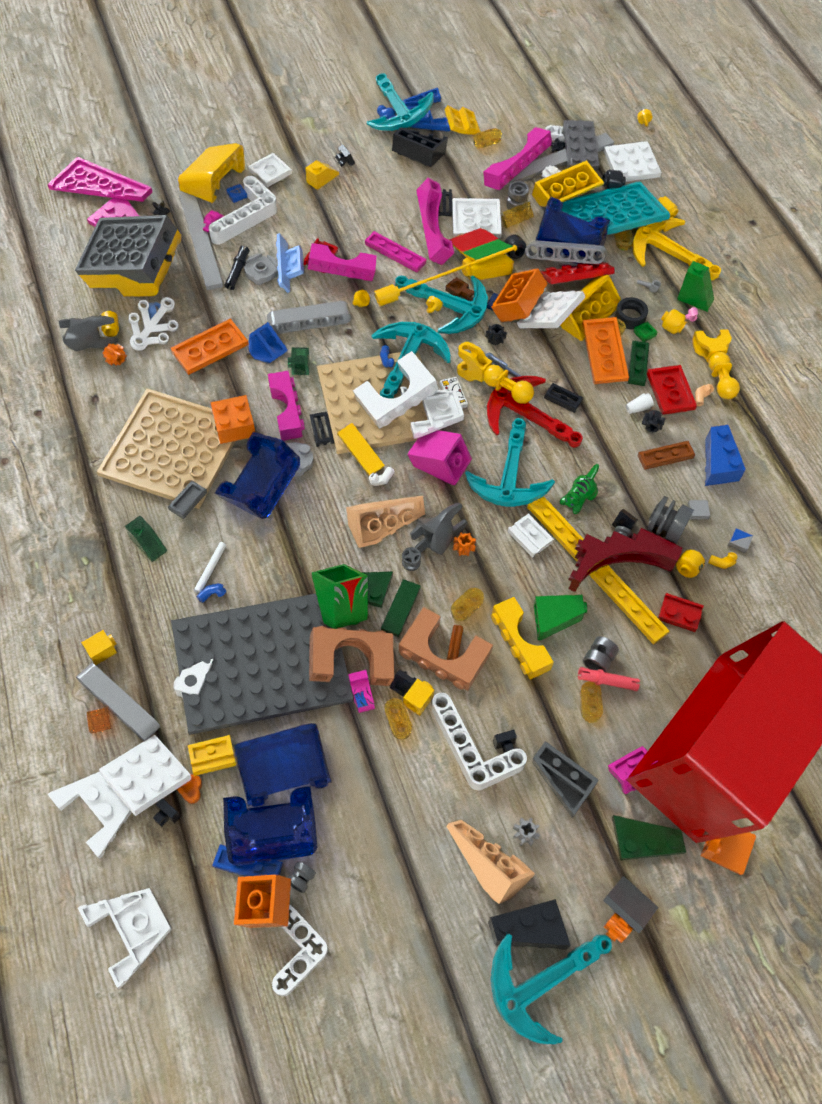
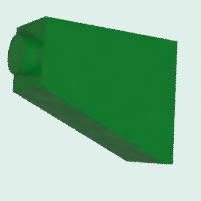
M695 261L691 263L677 300L708 312L714 301L709 267Z
M583 594L536 596L533 608L537 640H543L582 621L584 614L587 613V602L583 601Z

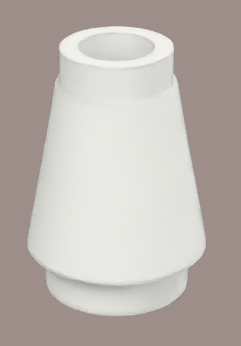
M643 393L626 404V409L629 414L650 410L654 406V402L649 393Z

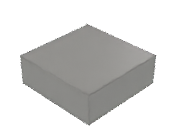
M689 500L688 507L694 509L690 519L710 518L708 500Z

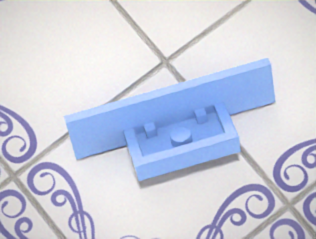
M278 233L276 242L278 254L276 256L279 278L277 280L279 286L289 293L290 279L304 274L303 249L298 245L288 250V243Z

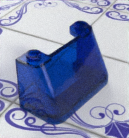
M550 197L535 241L605 245L610 220L599 216L593 218L591 222L585 221L563 212L562 201ZM547 247V252L553 254L552 248ZM563 249V254L568 256L570 254L569 251ZM579 250V255L585 257V251ZM596 251L595 256L598 258L601 252Z
M253 432L247 441V450L252 454L234 484L228 481L222 482L215 491V494L258 518L265 519L271 514L300 466V457L283 440Z
M315 723L243 741L233 747L248 806H261L265 804L268 795L309 783L311 786H315L316 789L324 788L328 783H331L318 726Z
M311 786L294 789L290 794V803L247 808L246 801L239 796L223 798L224 836L228 860L232 865L243 866L305 857L316 852L318 844Z

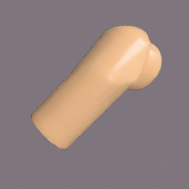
M703 385L695 391L697 406H703L704 398L714 391L713 385Z

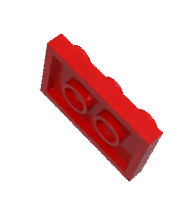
M681 365L648 369L647 376L662 415L696 410L697 404Z

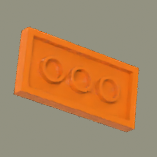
M617 317L583 320L582 327L593 383L603 384L628 381L629 374Z
M230 318L171 347V352L187 374L190 375L248 346L249 343Z

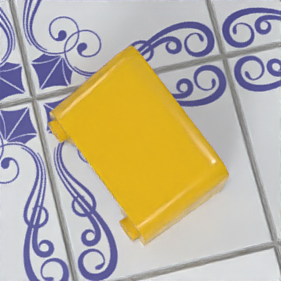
M233 143L205 149L179 175L180 191L213 203L217 199L214 193L216 189L220 188V180L231 169L239 173L244 171L243 146Z

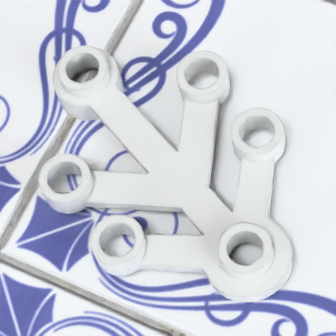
M170 297L163 298L159 310L151 320L148 313L149 303L146 300L139 301L138 309L141 311L144 330L140 333L138 326L139 315L137 313H130L128 318L133 331V336L130 338V345L133 349L142 351L150 344L160 343L164 345L168 343L169 336L166 333H160L158 337H148V335L153 332H175L178 329V323L175 320L157 325L166 312H171L174 309L175 303ZM168 301L171 305H166L165 302ZM145 304L147 307L142 308L140 305ZM131 317H136L137 320L133 321ZM170 324H174L176 327L172 328ZM160 337H165L166 340L162 341ZM139 339L142 343L138 344L136 340Z

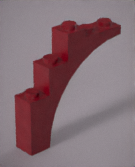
M643 528L639 530L638 534L634 533L632 538L614 531L611 537H606L604 542L586 534L584 540L579 539L575 550L578 551L575 556L578 559L575 567L578 569L577 571H572L568 579L571 581L568 589L576 592L581 582L591 573L615 563H645L671 572L680 557L683 547Z

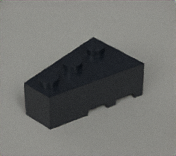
M402 127L393 134L392 151L406 156L413 161L420 162L425 166L432 167L446 154L448 137L443 136V139L436 138L431 133H429V136L419 134L420 131Z
M556 899L490 917L488 921L494 945L499 946L506 934L512 935L511 946L514 947L526 946L567 950L571 946Z

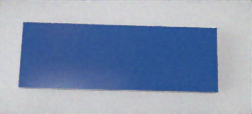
M220 844L212 866L245 877L280 875L283 862Z

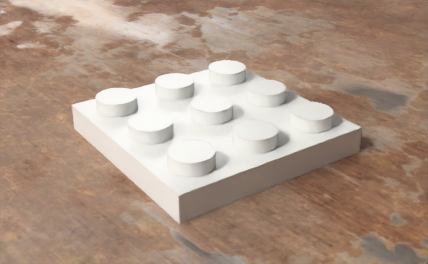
M648 141L604 147L603 152L610 169L621 170L623 176L626 177V182L659 178L662 172Z
M452 198L453 238L479 228L489 231L497 238H501L500 199Z
M559 291L543 293L530 312V315L517 322L519 328H558L585 298L584 292Z
M156 735L99 769L102 777L135 816L191 780L190 773Z

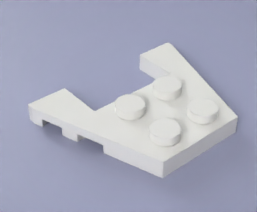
M400 387L402 396L407 391V387ZM437 390L433 395L423 399L422 403L428 420L411 422V431L414 439L463 421L464 413L456 391Z
M100 772L48 794L61 811L80 796L102 822L104 827L86 841L87 845L99 859L104 855L109 843L116 837V833L121 825L126 822L132 813Z
M150 888L121 895L118 898L102 900L95 904L78 907L87 927L110 915L130 954L108 968L118 989L123 987L172 930Z

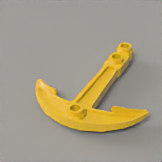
M670 217L662 222L641 226L636 231L632 243L633 254L642 267L646 265L645 250L646 245L649 243L687 263L689 266L695 261L709 267L711 280L719 277L721 273L719 266L712 265L709 260L694 254L660 233L661 230L667 232L672 228L685 225V220Z

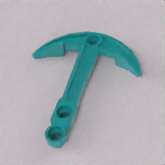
M385 73L378 74L375 77L376 83L383 95L387 97L397 116L390 119L383 116L378 119L369 120L366 124L371 128L382 131H394L401 127H411L430 110L434 94L430 92L418 101V106L409 110L396 93Z
M401 275L396 277L395 287L397 286L400 289L419 281L408 279L406 276ZM475 276L470 278L474 291L473 301L428 287L424 283L405 290L406 293L412 294L414 297L428 299L429 296H435L442 301L444 307L463 314L460 319L456 317L448 324L438 328V333L442 334L460 333L471 329L482 320L487 309L488 296L486 289Z
M397 322L386 325L371 335L373 339H396V335L406 337L407 341L398 360L411 351L416 355L421 344L425 343L433 347L434 353L441 356L446 363L451 361L449 347L442 336L429 326L421 323ZM398 362L387 377L384 388L380 391V396L384 398L394 399V395L397 394L403 382L404 374L400 371Z
M516 418L512 422V430L510 431L508 441V454L500 486L489 485L486 479L478 477L469 471L465 472L466 479L472 490L482 499L496 505L515 507L530 504L542 498L555 484V481L551 479L542 483L530 484V488H516L520 452L523 449L526 422L522 418Z
M506 934L494 955L490 977L493 1000L500 1016L517 1034L540 1044L562 1043L563 1038L550 1033L539 1022L532 1021L525 1008L574 972L581 971L597 961L600 954L609 953L612 948L610 938L606 935L594 936L592 942L583 943L569 952L564 959L514 987L509 973L510 970H513L511 958L512 935ZM603 940L606 942L605 949L601 946ZM585 952L588 953V959L586 961L583 958ZM512 1000L513 1007L509 1010L507 1004Z

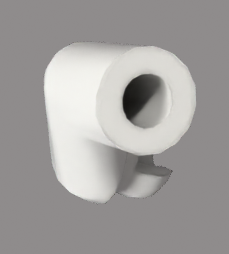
M387 467L384 473L379 476L377 473L370 474V483L373 486L387 484L395 472L394 469Z

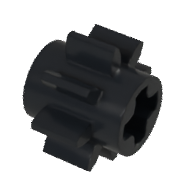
M499 324L489 325L485 337L488 338V343L499 345L504 343L507 332L504 331V326L502 327Z
M657 410L645 413L642 420V425H646L645 428L649 432L662 430L665 424V418Z

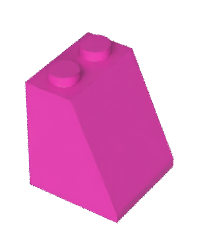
M440 430L419 437L407 454L413 467L454 486L472 460L461 434Z

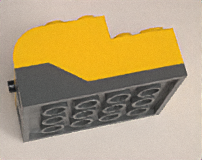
M167 215L99 218L75 268V272L90 288H117L124 297L156 296L173 260L176 248L182 239L181 234Z

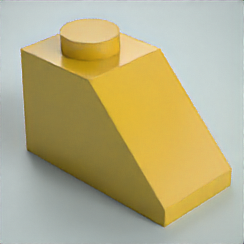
M318 160L305 168L306 182L316 190L339 175L337 170Z

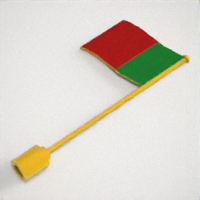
M482 228L451 238L449 240L452 241L453 247L464 256L474 260L473 262L400 289L391 284L375 290L376 301L379 307L399 300L398 296L404 290L512 250L516 251L517 246H511L501 241L492 233Z

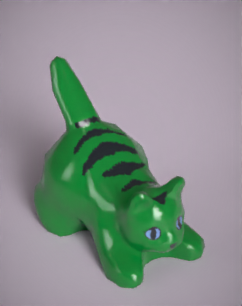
M595 464L587 475H579L573 481L570 491L560 499L561 505L572 507L573 514H578L581 511L586 499L591 501L597 496L598 488L594 477L598 472L599 464Z

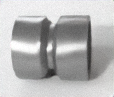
M515 181L509 185L507 208L510 211L522 212L526 209L529 186L526 183Z
M596 637L591 645V650H588L583 658V664L588 669H602L604 672H607L611 661L614 660L619 652V648L608 638Z

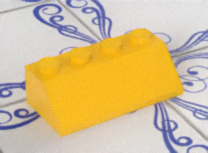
M586 160L535 182L532 196L539 206L553 207L603 185L604 182Z
M609 275L595 277L581 290L584 292L585 298L560 325L562 329L580 341L585 339L582 327L583 320L608 318L617 309V305L621 301Z

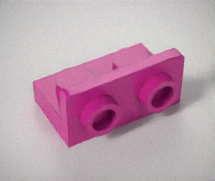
M643 746L608 765L609 772L621 783L624 794L636 790L626 779H628L631 772L646 754L647 750Z

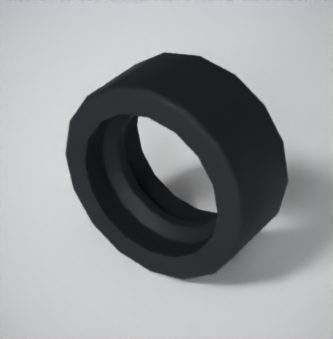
M627 297L618 303L615 317H617V322L621 327L633 330L635 327L645 323L649 310L644 301L634 297ZM625 309H632L637 311L641 316L637 318H631L626 316L622 311Z

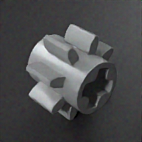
M520 818V826L514 824L513 829L517 833L514 834L513 838H518L521 841V846L527 842L532 846V838L539 839L540 837L536 833L539 825H534L532 818L529 821H524L523 818ZM525 828L529 829L528 835L524 834Z

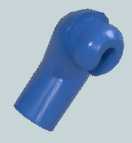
M387 345L381 347L380 357L385 368L394 367V359L388 358L390 348Z
M221 583L206 586L196 597L203 603L215 593L218 597H222L227 590Z

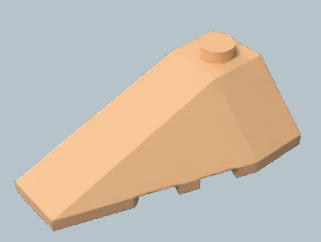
M423 496L346 507L348 526L359 548L377 544L386 536L397 532L396 530L409 525L425 515Z
M458 820L448 823L447 828L482 888L498 904L512 899L535 875L519 858L514 855L510 858L500 851V845L485 841L482 833L464 821Z

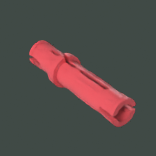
M580 667L578 670V680L594 682L595 685L600 686V684L636 692L640 687V684H637L640 682L638 678L607 673L602 669L592 670Z

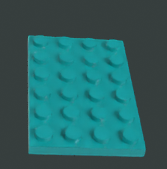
M640 181L623 185L621 188H611L575 197L555 205L556 210L582 242L662 222L670 218L668 210Z

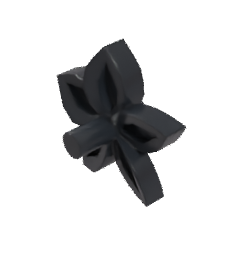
M556 138L555 143H551V153L556 150H563L565 142H560Z
M164 201L159 205L155 202L152 203L155 208L153 215H166L171 212L165 207Z

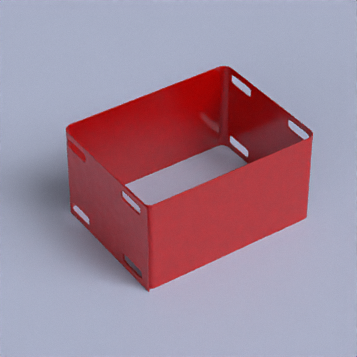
M785 621L779 622L724 652L717 658L626 781L695 843L765 828L822 745V653ZM741 650L748 654L747 657L737 662L730 658L731 655ZM746 818L754 825L739 828L732 821Z

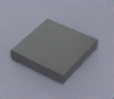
M624 876L603 900L638 933L643 930L659 908Z

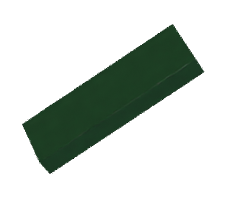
M632 340L627 384L645 386L649 353L648 342Z
M402 580L381 626V631L393 633V636L400 637L419 594L421 585Z

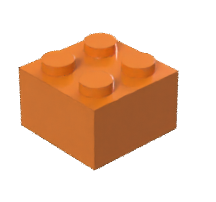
M247 395L210 402L220 444L256 437Z
M280 875L238 877L234 925L247 928L288 926L291 879Z

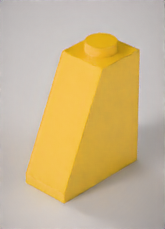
M504 253L464 268L462 273L469 279L471 276H475L478 280L510 275L513 272L514 261ZM467 257L463 260L462 265L473 262L474 260Z

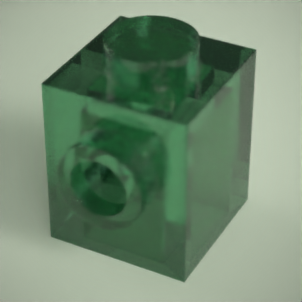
M308 347L291 348V357H288V368H291L292 375H309L310 353Z

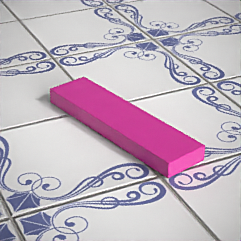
M375 231L365 239L366 246L416 273L426 264L427 259Z

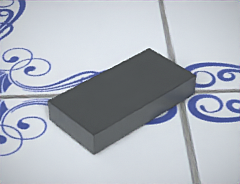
M191 481L168 506L169 511L184 519L207 494V489Z

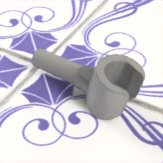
M638 280L637 284L646 286L650 292L656 293L661 282L654 280L652 283Z

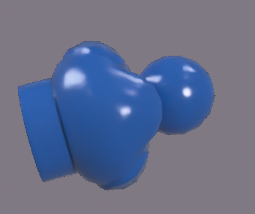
M384 105L378 106L377 113L380 117L386 116L387 119L396 117L393 108H386Z

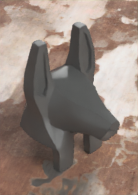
M97 315L83 319L68 318L59 320L60 328H68L62 337L63 342L74 351H81L87 348H104L108 344L118 342V337H100L98 329L102 325L114 323V318Z
M453 504L436 517H420L417 520V527L410 532L412 540H415L424 534L425 538L415 546L420 553L426 548H430L433 552L443 555L454 540V537H458L468 524L466 520L460 521L455 526L451 522L453 517L461 510L462 504Z

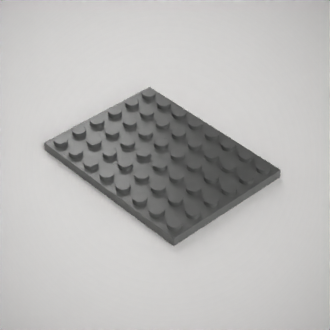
M316 594L171 620L179 676L182 670L202 661L209 664L211 659H213L210 671L205 675L206 680L199 695H190L182 692L189 735L353 702L342 647L334 651V675L330 682L309 681L311 631L313 627L318 626L332 629L323 623ZM188 675L184 682L187 686L191 687L197 683V678L194 675Z

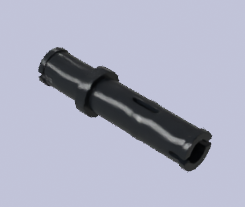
M240 246L237 256L234 257V264L224 284L225 288L229 289V286H231L230 290H234L241 270L246 265V258L250 252L248 247H245V250H243L244 246Z

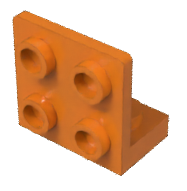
M748 832L706 841L700 856L742 875L745 872L756 835Z

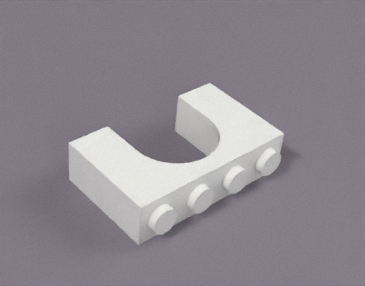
M412 351L397 361L400 371L410 382L408 390L402 396L394 399L384 398L375 391L368 381L353 390L356 400L379 429L389 425L392 420L402 416L408 409L417 406L423 399L433 395L438 390L435 378Z

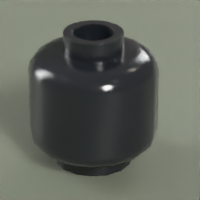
M607 170L602 176L604 182L602 186H604L605 190L621 188L625 185L626 177L623 176L621 170Z
M510 235L505 239V243L517 246L516 251L507 252L510 258L519 259L525 254L527 245L519 235Z

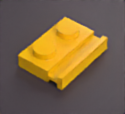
M230 735L188 745L194 776L236 766Z

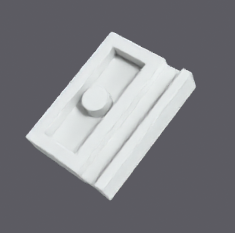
M529 513L514 523L512 527H509L507 531L532 558L535 554L540 553L552 544L554 540Z

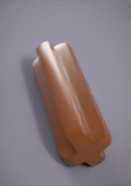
M461 625L453 626L447 660H454L459 656L463 626Z

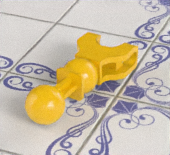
M721 329L717 338L706 336L704 331H695L692 338L694 351L706 359L712 371V377H719L720 381L717 384L718 395L723 399H733L738 395L740 385L735 378L729 375L732 363H730V358L726 353L732 338L728 329Z
M464 342L459 345L458 355L464 360L457 366V374L467 381L478 380L482 382L484 380L488 386L496 387L495 390L497 391L504 387L511 391L513 399L518 403L524 404L531 401L534 396V388L529 382L519 381L516 383L509 379L508 370L504 371L499 365H492V361L485 356L483 350L471 342Z

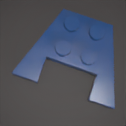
M437 87L402 101L411 110L418 106V101L430 92L434 94L433 103L441 102V95ZM430 110L422 119L410 127L440 131L451 130L447 117L433 119Z

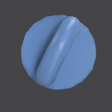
M149 303L148 313L150 320L156 314V306L159 310L160 303Z

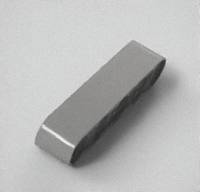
M536 240L526 247L525 254L531 259L600 264L606 258L607 250L604 246ZM531 246L537 248V253L532 252ZM547 247L552 248L553 254L547 252ZM563 249H567L570 254L568 256L564 255ZM579 250L585 251L586 256L581 257ZM595 252H601L602 258H597Z
M345 301L276 310L267 314V321L276 334L341 325L351 320L349 306Z
M91 662L76 676L77 680L142 741L149 739L161 727L150 714L94 663Z

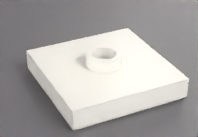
M274 153L248 166L249 171L266 187L292 174V169Z

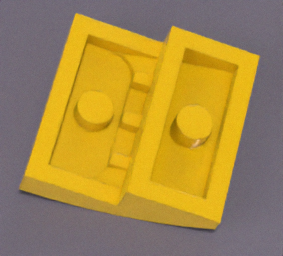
M447 105L444 111L452 131L468 135L480 134L481 131L473 111L465 107L458 111Z

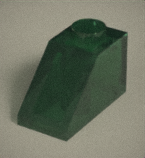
M141 515L125 525L129 538L151 562L167 552L166 547L153 528Z

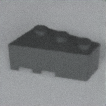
M545 741L533 757L532 763L573 819L597 785L599 779Z

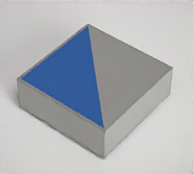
M735 528L728 546L746 553L754 535Z

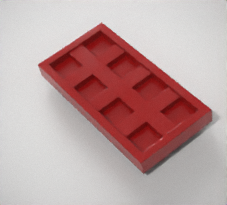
M606 262L600 264L577 263V266L563 265L559 269L555 267L546 268V271H541V274L548 283L557 284L615 274V267Z

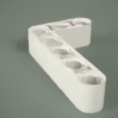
M247 176L243 179L244 190L252 202L209 225L210 238L213 244H222L277 213L275 195L256 177Z
M441 692L433 697L432 712L472 789L477 791L483 790L523 770L527 756L523 750L518 748L483 762L449 695ZM443 702L446 704V707L440 708L436 704ZM453 720L456 724L449 726L445 721ZM462 738L465 743L457 744L454 740ZM471 756L474 762L468 763L464 760V757ZM514 757L518 758L521 764H514L511 759ZM499 766L503 772L496 773L492 767ZM481 775L484 778V780L481 782H477L474 780L473 776Z

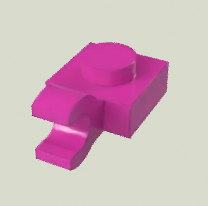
M211 210L204 217L203 223L206 225L203 227V230L209 233V225L224 216L219 212Z

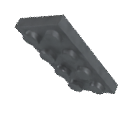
M564 120L563 131L568 168L587 160L594 170H598L599 159L594 121Z

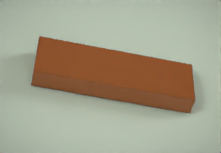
M688 440L641 451L637 456L643 469L647 470L693 459L695 453Z

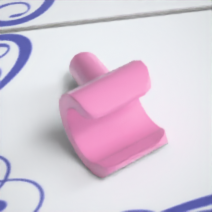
M697 308L688 310V314L685 315L686 320L689 319L693 322L697 320Z

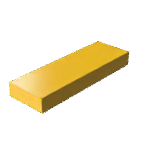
M353 423L337 432L339 438L368 476L384 468L383 462Z

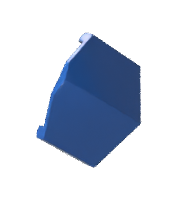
M268 322L249 334V352L255 360L270 364L288 351Z

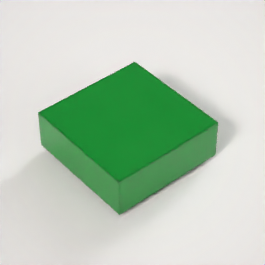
M648 321L635 327L633 330L642 342H646L658 334Z

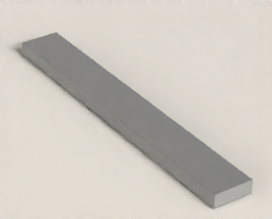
M607 133L596 136L597 151L600 152L604 150V147L614 145V141ZM566 149L534 160L509 183L511 184L515 181L524 182L539 176L549 165L556 168L567 165Z
M188 193L179 195L206 289L221 288L223 283L208 234L203 230L205 224L203 223L197 198Z

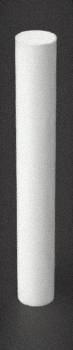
M220 542L194 589L196 593L199 594L204 589L226 548L225 543Z

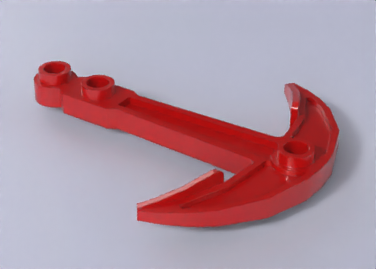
M537 376L510 378L516 383L527 381L533 387L546 382L545 378ZM502 387L499 391L494 389L491 393L486 408L487 421L495 435H499L501 410L503 407H507L543 427L556 438L567 441L572 448H577L581 445L583 440L581 433L573 431L570 426L550 417L529 402L524 404L516 402L510 390Z

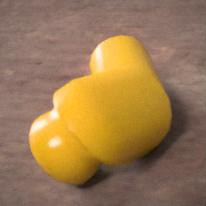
M729 552L724 558L711 555L708 564L726 569L736 564L738 556L733 552Z

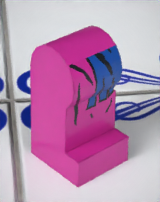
M363 670L348 674L358 713L375 709L367 671Z

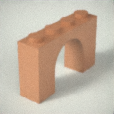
M423 607L399 643L400 655L407 660L411 659L417 662L425 670L429 669L435 672L437 677L451 681L458 689L469 691L492 653L493 644L475 635L465 653L454 660L438 658L431 652L428 643L440 625L441 616Z
M313 627L310 634L309 681L330 682L334 675V651L343 646H352L360 649L369 661L370 685L390 686L394 680L393 633L385 631L368 632L365 629L355 631L347 630L346 628Z

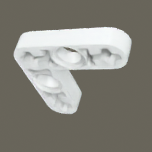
M289 905L291 919L295 922L298 918L300 921L296 922L291 930L288 929L291 926L289 921L288 926L282 928L301 950L272 981V988L279 996L290 994L326 957L328 952L325 941L291 905ZM300 926L308 929V935L304 939H298L295 936V931ZM312 935L315 936V938L312 939V942L316 946H319L320 944L323 945L321 947V955H319L318 953L313 955V948L309 943L307 944V947H304L303 945L311 939ZM298 960H303L307 964L305 972L301 974L294 971V964ZM290 969L292 975L298 979L294 982L291 978L287 982L288 989L284 990L281 988L278 990V980H286L289 977L286 971Z

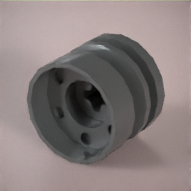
M664 496L655 506L649 518L647 531L652 532L656 526L658 527L656 535L659 536L665 530L667 531L665 539L677 544L694 509L682 505L676 511L674 510L676 501L673 500L670 506L667 507L665 505L669 498Z

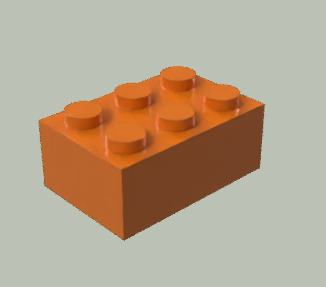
M536 268L514 273L510 276L491 307L500 322L525 319L530 315V312L547 286V282L540 270Z

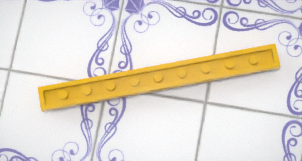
M544 496L528 504L527 508L567 552L578 561L575 558L578 552L575 550L579 539L584 540L581 535ZM609 565L590 574V577L653 645L668 635L669 630Z

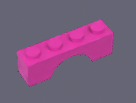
M311 243L308 269L373 281L377 255L360 252L356 258L344 260L333 255L328 246Z
M289 371L267 374L272 399L280 400L287 405L285 411L277 416L281 441L301 438L302 430H305L303 419H299L301 409L300 405H296L298 401L297 391L292 389L295 388L294 378L289 376Z

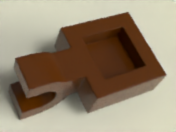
M457 277L445 286V291L454 296H462L463 299L473 301L474 299L471 297L474 295V291L469 289V284Z

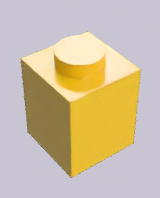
M104 630L81 642L95 665L100 664L117 653L114 648L117 643L112 635L107 636Z
M417 679L403 697V705L420 716L434 697L432 685Z

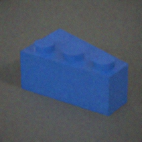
M729 425L711 427L705 439V486L740 481L746 468Z

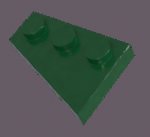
M612 816L620 861L686 853L682 830L625 817Z

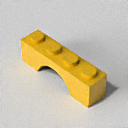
M512 597L494 605L491 618L493 623L501 629L500 632L503 640L508 641L511 646L510 651L514 658H518L521 663L520 668L525 675L527 674L531 680L550 671L554 662L544 645L536 646L529 644L519 635L517 626L522 621L524 612L515 597Z

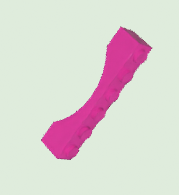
M537 127L527 134L525 147L518 154L502 162L494 163L483 171L484 186L501 190L551 146V131Z
M427 178L416 189L429 259L432 262L443 265L454 254L452 241L446 239L439 228L438 211L442 198L441 186L438 182Z

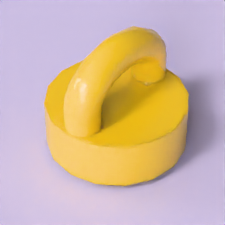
M644 109L637 114V119L640 124H645V127H648V123L652 120L653 116L651 110Z
M359 290L355 292L352 302L354 306L365 307L369 305L370 297L367 291Z
M435 296L428 297L426 301L428 306L427 313L440 311L443 307L442 301Z

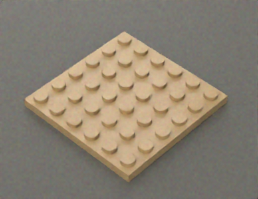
M418 351V352L416 353V357H417V358L420 360V362L422 363L421 357H420V354H419V351ZM401 352L392 353L388 356V358L394 359V367ZM380 356L317 366L337 454L350 452L337 435V432L351 423L354 424L371 448L416 441L417 439H414L411 431V422L428 420L421 401L417 406L408 409L402 416L392 420L389 425L379 429L356 400L353 390L366 381L371 384L379 395L380 391L384 388V383L394 367L385 368ZM404 376L400 387H407L408 390L410 382ZM400 388L397 394L394 395V398L401 396Z
M147 388L97 470V474L100 477L170 500H174L191 481L207 489L208 494L236 441L220 444L211 408ZM207 494L201 499V501H200L194 508L200 509V507H201L202 503L204 502V500H205Z

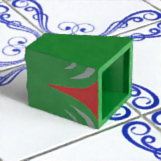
M346 564L312 572V579L324 624L332 629H337L349 625H357L362 621L368 620V575Z

